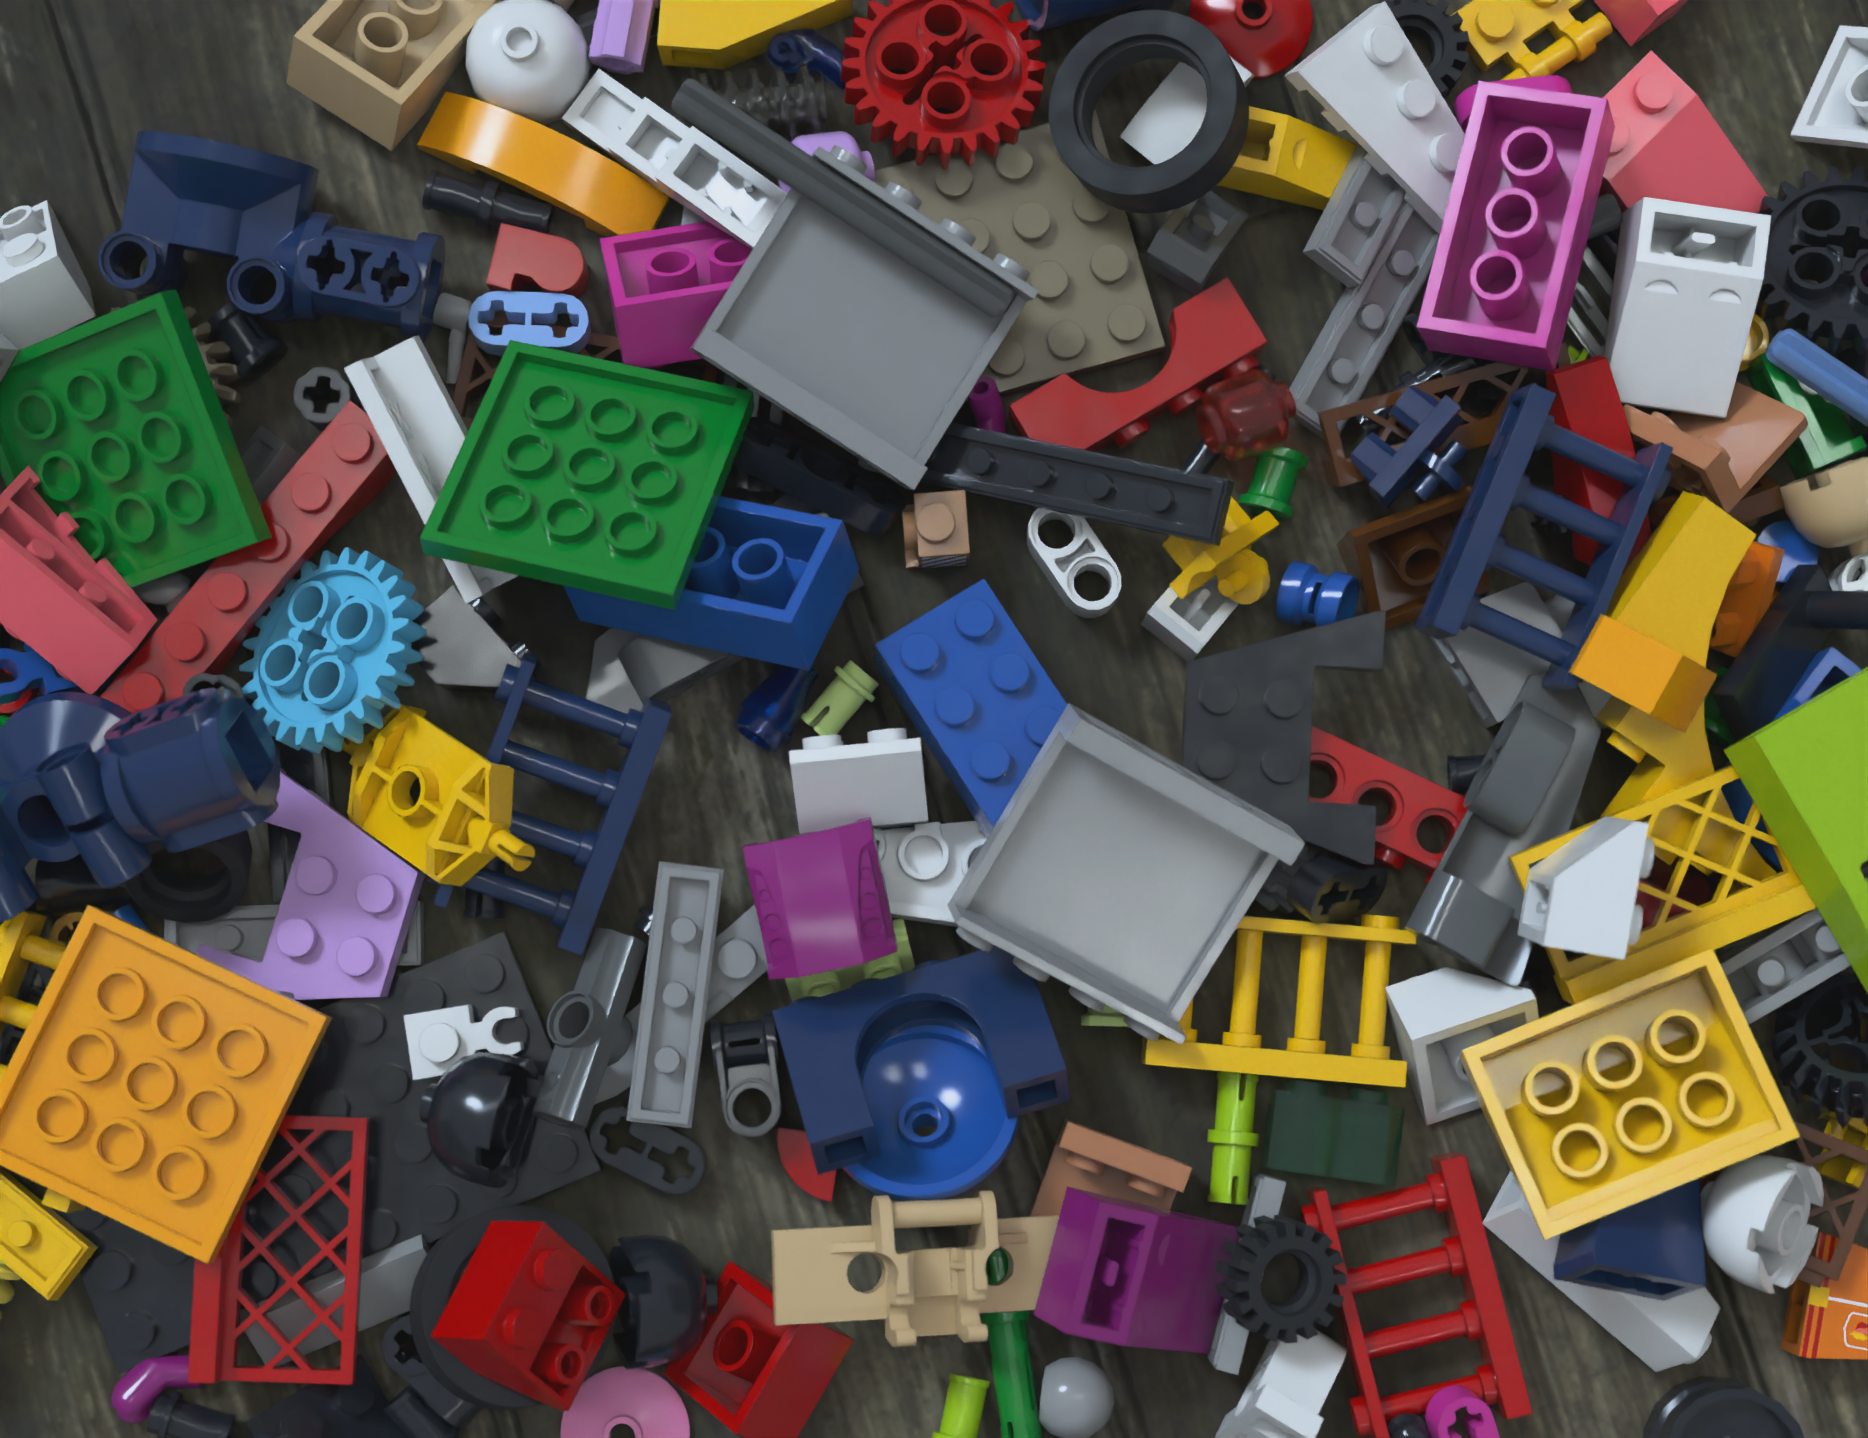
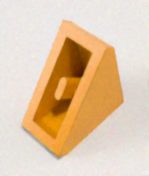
M1600 614L1569 670L1570 673L1684 733L1687 731L1717 677V674L1688 657L1604 614Z

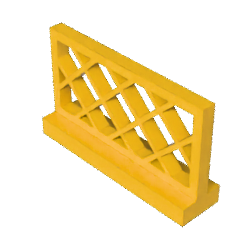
M1733 765L1608 815V817L1631 821L1646 817L1644 823L1649 824L1646 837L1653 838L1655 847L1679 856V860L1665 892L1638 882L1637 890L1661 899V903L1651 926L1641 929L1638 941L1634 946L1627 945L1625 960L1582 953L1567 959L1563 949L1544 946L1556 974L1553 975V978L1564 1001L1574 1005L1713 948L1715 950L1817 908L1754 801L1744 824L1712 811L1722 785L1740 778ZM1707 792L1701 806L1687 801V799ZM1673 805L1697 814L1683 849L1651 836L1661 810ZM1760 816L1768 834L1755 829ZM1600 819L1508 856L1523 896L1528 870L1530 869L1528 865L1546 858ZM1708 819L1740 832L1726 867L1694 854ZM1751 837L1773 845L1783 872L1761 881L1737 872ZM1690 862L1722 874L1712 901L1699 906L1676 897ZM1733 880L1748 885L1728 894ZM1672 905L1687 910L1667 919Z

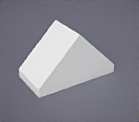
M1217 577L1182 600L1169 586L1147 612L1141 625L1188 662L1197 656L1239 603L1232 601L1219 592Z

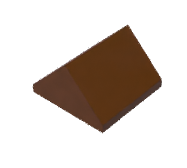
M1470 486L1460 489L1457 493L1446 494L1349 530L1337 543L1347 573L1355 575L1359 579L1360 591L1358 601L1363 614L1375 611L1386 612L1385 630L1420 616L1472 490ZM1485 569L1475 590V593L1478 595L1491 591L1488 571Z

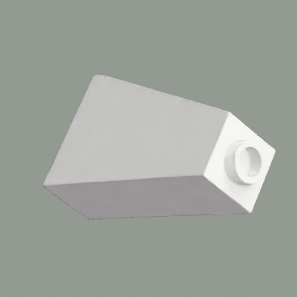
M1510 1170L1482 1223L1655 1372L1683 1363H1694L1707 1351L1712 1341V1335L1709 1332L1719 1313L1720 1307L1705 1287L1662 1301L1555 1280L1553 1266L1560 1234L1546 1240L1543 1239Z

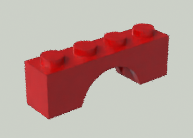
M1227 277L1173 309L1168 323L1171 340L1169 360L1159 374L1146 384L1130 391L1105 393L1089 389L1063 373L1009 405L1008 419L1019 437L1097 452L1115 441L1119 449H1122L1150 432L1152 428L1148 421L1168 409L1173 417L1179 416L1206 398L1202 389L1221 378L1225 380L1227 385H1231L1257 369L1260 364L1256 358L1261 355L1267 340Z

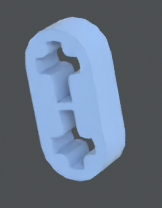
M487 292L474 301L468 314L469 328L478 347L489 354L503 356L510 340L577 354L587 345L591 335L590 321L586 308L574 296L563 293ZM504 311L508 322L525 325H504L502 335L494 336L491 335L488 325L483 322L493 321L495 312ZM565 313L569 314L571 324L578 327H569L566 330L565 337L556 338L554 337L552 327L535 324H554L557 321V315Z

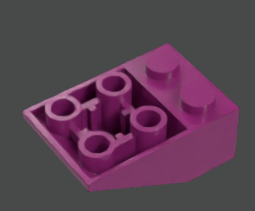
M1067 1186L1034 1316L1065 1334L1129 1347L1209 1354L1223 1297L1217 1295L1215 1283L1226 1282V1276L1215 1272L1217 1260L1229 1262L1231 1254L1222 1250V1247L1227 1239L1238 1243L1239 1235L1235 1230L1239 1226Z

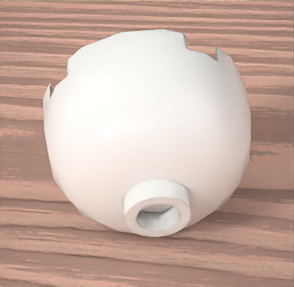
M504 0L495 3L476 20L467 39L466 71L477 99L521 115L541 125L561 120L585 88L590 77L592 64L589 59V48L581 27L561 6L548 0Z
M1756 1155L1732 1164L1722 1171L1714 1182L1711 1181L1705 1185L1700 1194L1704 1243L1708 1254L1728 1276L1744 1285L1769 1294L1775 1293L1773 1284L1786 1289L1795 1281L1808 1260L1819 1230L1818 1227L1807 1224L1810 1203L1823 1207L1824 1192L1819 1173L1814 1167L1792 1159L1771 1155Z

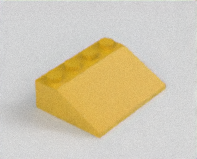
M1713 948L1464 1049L1459 1057L1488 1124L1544 1240L1800 1137Z

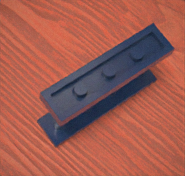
M1532 383L1512 392L1414 629L1435 639L1457 636L1459 629L1465 631L1468 627H1472L1550 662L1551 664L1542 686L1552 691L1575 689L1577 683L1585 681L1570 673L1569 670L1600 614L1605 615L1650 504H1655L1667 488L1671 469L1667 468L1666 465L1673 447L1661 442L1638 450L1635 459L1629 458L1555 424V417L1549 414L1556 394ZM1544 447L1623 483L1624 486L1610 519L1529 483L1530 476L1525 474L1524 471L1533 450L1539 451ZM1517 507H1520L1600 543L1586 579L1505 543V535L1499 532L1508 510L1514 511ZM1494 566L1574 602L1575 606L1562 637L1558 638L1480 603L1481 597L1475 593L1484 569L1489 571Z
M524 653L519 668L510 664L506 665L494 701L505 704L486 759L492 763L510 766L520 772L596 798L594 805L605 809L597 831L585 828L583 834L512 809L511 834L520 840L574 858L572 865L582 868L574 892L563 888L559 894L485 867L460 887L550 917V925L560 928L557 947L582 955L670 721L672 710L671 705L646 696L641 712L630 708L628 713H624L532 680L530 678L537 657ZM521 703L617 737V745L627 748L619 772L607 768L604 774L508 740ZM428 877L427 882L439 886L433 904L446 908L454 885L440 884L431 877Z

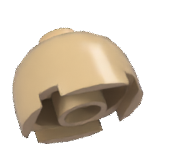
M1868 457L1846 461L1780 487L1784 510L1795 530L1808 542L1823 548L1848 545L1852 557L1868 552Z

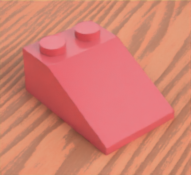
M1651 50L1603 97L1608 99L1615 130L1598 197L1605 194H1613L1619 204L1621 213L1625 212L1643 197L1758 213L1762 199L1768 196L1699 96Z

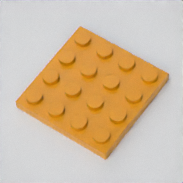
M88 905L0 1081V1165L207 1264L212 1263L219 1253L332 1017L102 909Z

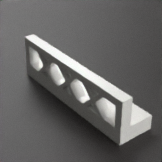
M418 335L374 357L361 359L345 367L344 370L420 517L426 525L468 430ZM443 559L465 603L519 576Z

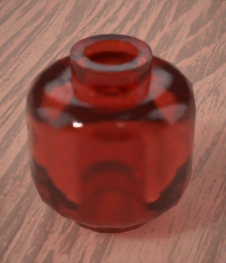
M1260 369L1247 370L1211 384L1204 393L1203 405L1196 409L1198 428L1208 449L1213 454L1222 453L1228 460L1233 462L1245 461L1282 446L1289 435V419L1296 416L1295 401L1288 386L1283 381L1275 383L1267 373Z

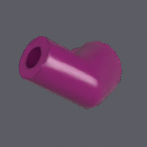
M163 1355L158 1358H146L136 1367L130 1369L116 1383L112 1393V1405L118 1417L126 1423H139L150 1415L149 1408L166 1388H202L203 1383H188L189 1355Z

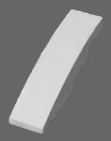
M600 69L596 71L562 117L566 126L617 162L751 249L754 248L788 194L694 126L688 128L645 97L642 100Z

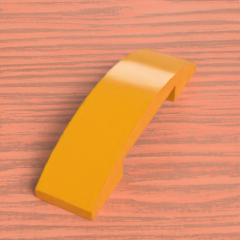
M445 91L417 143L418 149L475 175L478 169L584 219L586 228L605 237L654 230L669 203L668 195L591 148L521 115L460 94Z

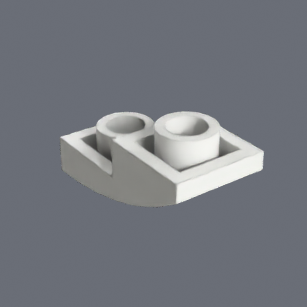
M1230 56L1246 88L1255 75ZM1179 62L1138 111L1120 137L1153 164H1159L1177 155L1193 140L1205 117L1207 90L1203 77L1192 67Z

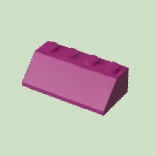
M708 221L600 238L623 364L654 370L663 368L671 363L701 359V357L690 351V348L752 249Z

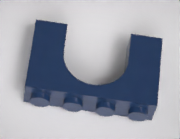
M995 945L990 952L978 948L974 953L943 962L938 960L927 961L917 965L911 971L884 979H864L855 983L849 989L825 996L802 997L791 1002L787 1007L772 1011L818 1175L881 1157L874 1124L863 1090L864 1074L871 1057L887 1039L912 1027L923 1025L945 1026L958 1030L972 1038L988 1058L1008 1119L1071 1101L1067 1069L1036 979L1020 970L1013 963L1014 955Z

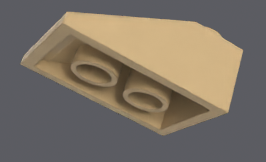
M327 0L293 36L286 84L392 151L425 115L465 56L467 39L476 20L493 4L502 0Z

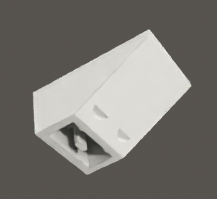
M1643 197L1622 213L1623 222L1620 227L1604 357L1608 360L1621 403L1725 418L1763 283L1771 215Z

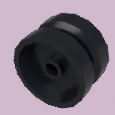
M1700 1376L1675 1385L1655 1403L1643 1429V1438H1804L1800 1424L1780 1402L1730 1378Z

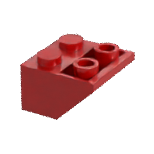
M491 1221L430 1337L474 1373L557 1410L569 1411L626 1294L545 1222Z

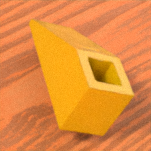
M661 0L657 47L662 65L727 69L852 16L853 0Z
M1249 106L1248 129L1242 150L1230 171L1217 185L1324 210L1358 144L1290 115Z

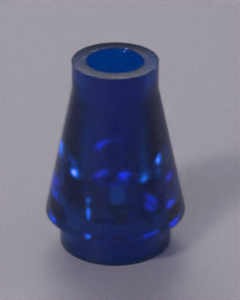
M780 664L736 707L739 716L733 723L734 728L750 742L764 750L775 753L782 742L790 743L810 689L819 676L818 672L812 666L808 671Z

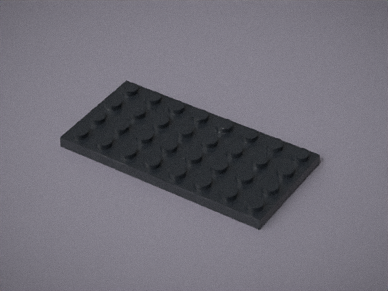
M503 931L394 977L387 997L344 998L317 1010L332 1017L286 1114L370 1117L362 1259L422 1234L428 1244L442 1238L457 1225L477 1215L500 1207L520 1205L603 1169L599 1157L591 1147L587 1127L584 1131L567 1129L560 1125L546 1122L536 1116L529 1142L517 1170L504 1167L499 1175L508 1181L502 1188L472 1183L452 1175L437 1161L429 1145L427 1123H423L420 1120V1106L427 1087L430 1084H438L442 1075L413 1080L403 1015L472 1005L474 1022L476 1023L481 1022L485 1015L495 1008H518V1017L506 1018L498 1023L496 1036L505 1044L524 1042L525 1049L513 1056L533 1060L538 1070V1080L526 1078V1095L535 1098L538 1096L554 1046L548 1036L547 1028L507 932ZM487 1049L479 1050V1053H490ZM290 1129L301 1142L314 1131L313 1129ZM327 1130L308 1147L310 1152L332 1176L352 1159L353 1131ZM278 1131L260 1166L266 1173L273 1169L294 1149ZM300 1155L273 1179L298 1208L325 1184ZM351 1171L339 1181L349 1194ZM256 1177L254 1178L250 1186V1189L259 1181ZM265 1187L246 1204V1222L263 1240L290 1216ZM329 1190L304 1213L329 1242L348 1226L349 1209L332 1190ZM87 1206L85 1210L69 1213L55 1209L57 1214L98 1247L79 1273L118 1373L121 1374L133 1369L146 1358H158L189 1345L195 1258ZM297 1222L292 1224L269 1246L294 1274L321 1251V1248ZM246 1237L244 1238L243 1258L255 1248ZM347 1238L335 1248L345 1260ZM262 1254L255 1258L242 1272V1288L256 1303L270 1298L286 1283ZM326 1256L300 1281L304 1284L339 1268ZM242 1304L240 1310L245 1308Z

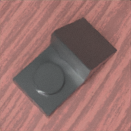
M1209 191L1196 201L1172 212L1156 233L1147 250L1151 254L1147 265L1192 294L1198 295L1204 289L1249 214Z

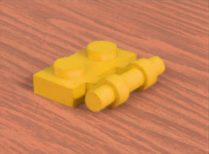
M1473 0L1457 11L1463 19L1459 28L1460 33L1468 31L1469 43L1465 50L1469 52L1470 57L1482 73L1503 59L1512 72L1501 80L1552 75L1572 60L1579 63L1596 52V43L1611 34L1613 29L1608 18L1601 12L1596 13L1583 23L1574 19L1570 12L1581 6L1585 0ZM1548 28L1557 41L1537 55L1530 52L1525 44Z

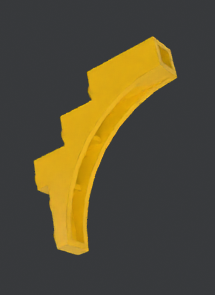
M1683 491L1620 578L1605 615L1706 668L1712 627L1728 583L1756 534L1706 497ZM1613 695L1595 718L1613 731L1607 742L1638 763L1637 767L1601 814V818L1715 772L1705 733L1704 700L1685 733ZM1720 790L1712 811L1735 820L1722 790ZM1707 792L1687 799V801L1701 806ZM1677 805L1661 810L1651 836L1683 849L1697 814ZM1646 817L1636 820V822L1644 823ZM1708 819L1694 854L1726 867L1740 832ZM1749 842L1737 872L1757 881L1778 874L1764 861L1752 843ZM1654 846V855L1667 864L1671 865L1676 859V855ZM1690 862V865L1708 877L1713 873L1708 868ZM1733 880L1729 892H1734L1748 885Z

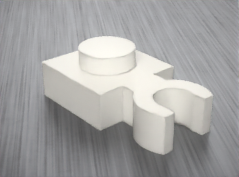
M472 1005L403 1015L413 1080L441 1076L461 1058L479 1053V1050L487 1049L490 1053L516 1055L525 1049L524 1042L505 1044L496 1036L498 1023L506 1018L518 1017L519 1009L515 1007H498L488 1012L481 1022L476 1023L474 1022Z

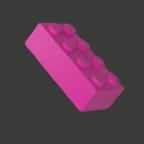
M1483 81L1478 82L1417 323V329L1429 350L1555 371L1615 130L1607 98Z

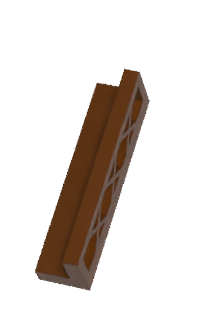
M1566 342L1561 344L1555 369L1571 364ZM1495 361L1412 385L1431 395L1439 402L1442 399L1434 395V393L1454 388L1449 398L1457 404L1469 383L1483 380L1503 392L1492 412L1472 417L1460 410L1458 414L1463 418V421L1436 451L1435 455L1439 456L1452 440L1458 442L1466 450L1491 444L1511 393L1518 389L1530 367ZM1515 370L1508 384L1495 377L1496 375ZM1408 387L1317 412L1329 459L1322 461L1328 485L1342 487L1365 480L1351 462L1350 456L1353 452L1344 453L1336 422L1361 415L1381 427L1377 436L1384 442L1390 432L1400 437L1399 439L1385 442L1395 451H1398L1412 434L1396 426V421L1390 417V413L1384 419L1372 411L1394 405Z

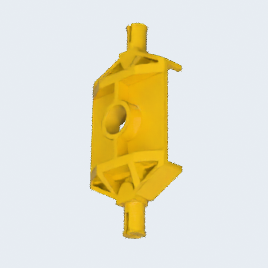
M402 704L399 709L393 708L383 718V727L381 729L375 727L368 735L364 734L363 742L360 744L344 737L342 750L352 756L349 763L353 765L347 810L349 820L436 882L463 886L495 856L505 861L516 871H523L530 866L532 861L524 856L534 858V848L510 832L514 769L512 767L490 762L424 718L427 713L426 710ZM418 778L421 792L417 803L414 805L413 799L410 796V789L413 782Z

